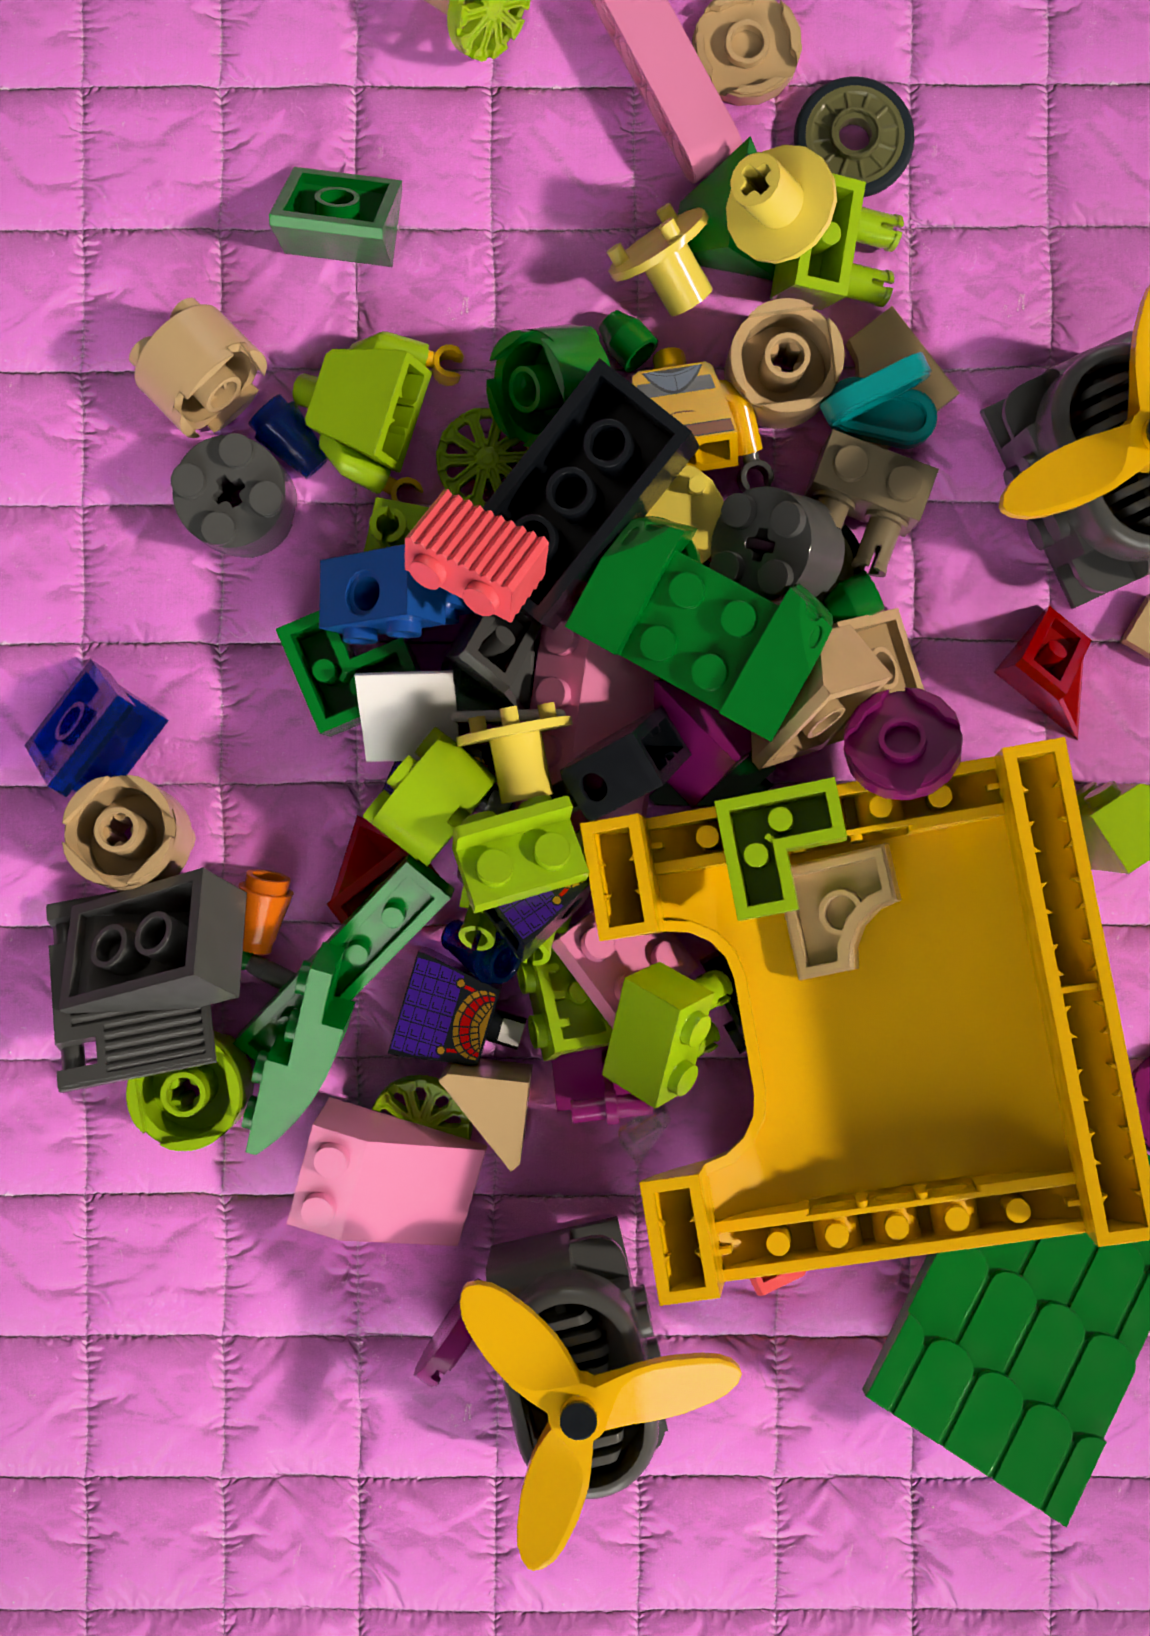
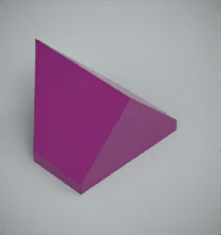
M654 679V709L661 705L664 707L692 754L671 776L667 783L694 809L752 753L751 731L721 715L719 710L669 682Z

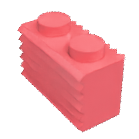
M449 489L441 492L406 536L405 570L410 572L417 583L427 589L436 590L440 587L462 598L464 603L473 612L481 616H491L494 614L508 622H513L521 606L525 605L527 598L531 596L533 589L537 588L539 581H542L545 575L549 542L545 536L538 537L534 531L527 532L523 525L517 527L512 520L506 521L502 515L495 516L491 510L485 511L481 505L474 506L470 499L464 501L459 494L453 495Z

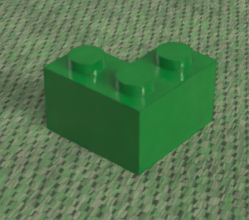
M319 611L276 628L278 637L319 734L332 737L361 724L355 673L421 671L411 645L404 638H398L356 656L351 644L343 642V634L319 629Z

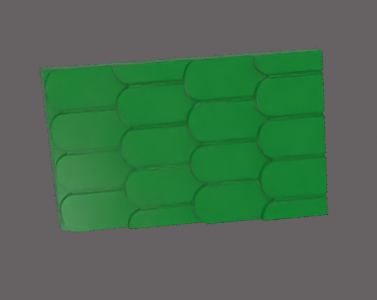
M1086 1233L927 1254L862 1388L865 1396L1067 1528L1107 1443L1104 1437L1135 1374V1362L1150 1332V1240L1098 1247Z

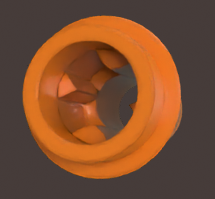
M253 869L248 870L245 881L239 883V889L247 893L243 951L261 955L272 952L273 943L276 940L294 895L293 891L289 889L290 877L274 871Z

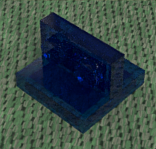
M90 659L24 746L47 786L67 797L72 790L77 792L85 784L96 778L127 775L169 720L162 712L119 685L107 669Z

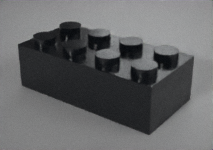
M600 358L483 506L485 511L491 510L495 516L502 515L506 521L512 520L517 527L523 525L527 532L534 531L538 537L545 536L548 540L549 546L545 575L521 608L538 622L553 630L578 601L600 559L631 520L646 516L700 448L690 429Z

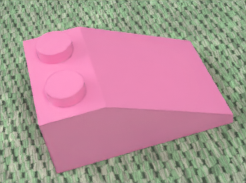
M329 1097L312 1124L287 1224L340 1241L458 1246L488 1145Z

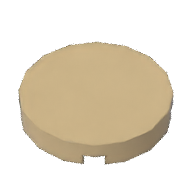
M713 0L706 7L704 14L699 19L698 24H696L692 45L722 101L736 106L760 105L778 96L793 79L802 51L801 28L792 10L781 0L780 4L775 0Z

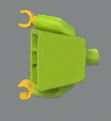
M382 331L351 344L349 349H331L327 352L319 376L303 373L296 378L292 390L293 400L297 406L308 408L305 416L306 426L320 434V449L342 476L376 494L384 491L391 495L392 500L399 501L397 499V491L404 485L413 486L417 491L423 493V488L417 480L410 477L397 480L391 477L390 473L391 470L401 472L431 376L433 374L434 379L444 386L457 384L460 381L461 375L454 371L444 370L440 362L452 360L462 363L464 355L459 347L452 344L441 346L435 352L429 350L428 343Z

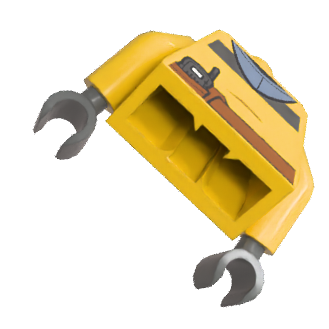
M667 347L661 349L653 356L654 369L639 371L632 377V384L694 434L700 448L687 465L695 466L700 471L738 466V456H742L744 466L737 475L739 489L742 492L750 489L746 476L749 469L759 470L763 475L764 486H771L774 479L773 470L766 461L760 460L758 451L762 450L763 447L754 408L730 382L718 380L712 364L706 361L687 364L684 351L676 347Z

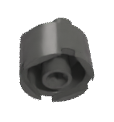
M240 433L211 437L194 446L173 470L171 486L177 515L191 534L212 549L229 556L254 558L272 551L288 536L292 527L291 523L295 507H297L296 489L287 471L258 442ZM239 489V497L242 502L238 506L233 507L230 504L232 500L230 495Z
M761 486L749 489L743 493H734L724 501L721 515L712 535L709 568L780 605L789 588L796 587L799 583L814 597L818 596L821 592H827L836 582L842 569L845 541L841 528L836 527L830 515L832 512L822 502L780 488Z

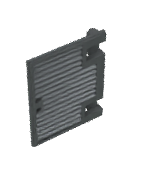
M118 891L47 904L46 906L47 921L53 928L54 945H49L54 1039L55 1045L61 1051L62 1070L57 1071V1086L60 1093L217 1063L211 1005L195 1009L66 1014L59 1011L72 906L119 893ZM96 1041L97 1064L86 1066L84 1043Z

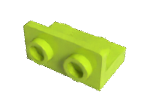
M550 795L536 796L524 801L519 805L518 809L498 815H495L493 811L473 814L464 819L461 825L454 828L452 850L473 913L519 901L588 879L590 872L570 820L573 806L569 796L552 799Z
M551 948L549 961L543 965H532L536 951L528 958L527 964L521 961L517 962L518 984L522 994H529L533 1015L528 1017L530 1040L535 1049L541 1048L544 1061L555 1060L562 1054L609 1046L612 1027L553 948Z

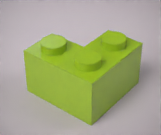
M835 777L714 801L738 921L800 910L788 852L847 841Z

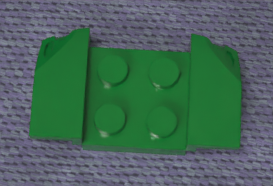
M640 517L631 520L600 559L565 627L612 654L628 659L719 710L721 715L772 742L826 644L833 628V615L800 583L796 587H790L780 605H777L681 553L698 528L655 517Z

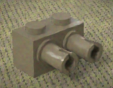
M832 430L820 450L804 496L825 504L832 512L830 515L836 527L842 529L846 516L867 523L851 566L859 572L863 571L865 566L868 567L870 565L873 553H875L868 574L874 577H885L898 536L905 537L920 522L939 469L842 432Z

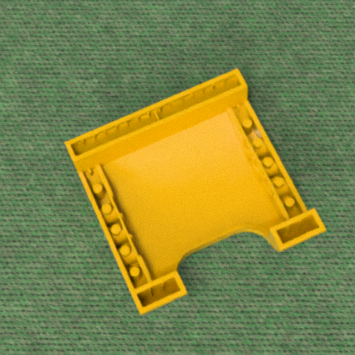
M1065 737L1004 747L993 757L960 762L950 781L934 793L912 800L885 799L864 789L858 781L836 784L847 833V841L788 852L791 865L888 843L902 900L881 909L866 925L858 946V969L799 980L784 913L745 921L737 920L715 806L645 818L636 813L580 823L586 864L590 872L588 877L599 941L663 932H689L710 941L727 959L735 981L754 1091L753 1118L745 1135L729 1150L707 1160L677 1167L639 1182L659 1306L720 1298L724 1283L728 1281L1086 1233L1098 1247L1150 1240V1165Z

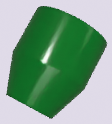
M619 310L611 312L600 324L599 331L607 352L626 372H632L642 366L657 348L658 339L639 319Z
M865 570L838 583L822 601L823 605L833 615V623L865 615H875L884 610L880 594Z

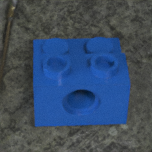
M405 544L320 560L319 629L343 634V642L358 645L375 644L378 642V635L381 634L395 638H416L422 635V628L459 623V615L475 613L464 603L462 598L440 587L436 590H431L417 583L410 572L405 570Z

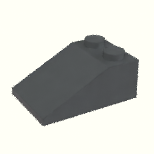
M199 868L72 906L59 1011L66 1014L195 1009L239 998L247 893L207 869Z

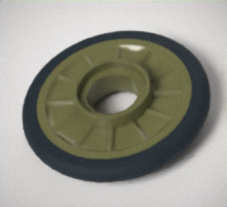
M843 77L821 86L804 103L795 123L794 145L807 147L822 157L832 173L865 181L864 197H868L887 189L905 171L914 148V125L907 106L891 88L879 81L866 77ZM848 125L860 126L867 132L869 144L860 150H850L841 143L839 131Z

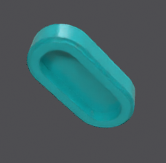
M923 352L912 354L838 391L822 402L820 409L828 425H840L911 390L930 376L932 370Z
M845 378L834 386V390L829 395L832 396L863 378ZM911 389L845 423L829 426L832 430L863 441L899 449H911L921 445L932 434L937 424V410L928 395L919 390Z

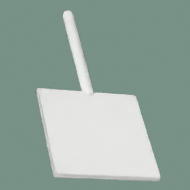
M453 670L355 673L354 675L366 762L403 761L408 755L419 761L421 758L415 754V751L434 727H438L456 742V737L460 736L458 723L468 722V718L485 715L486 722H501L499 710L457 711ZM538 709L518 710L520 721L540 719ZM556 709L557 717L566 715L563 709Z

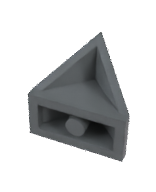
M523 608L515 615L513 622H508L494 614L491 616L477 614L445 656L508 707L517 706L518 710L530 709L535 674L536 640L543 624L538 622Z

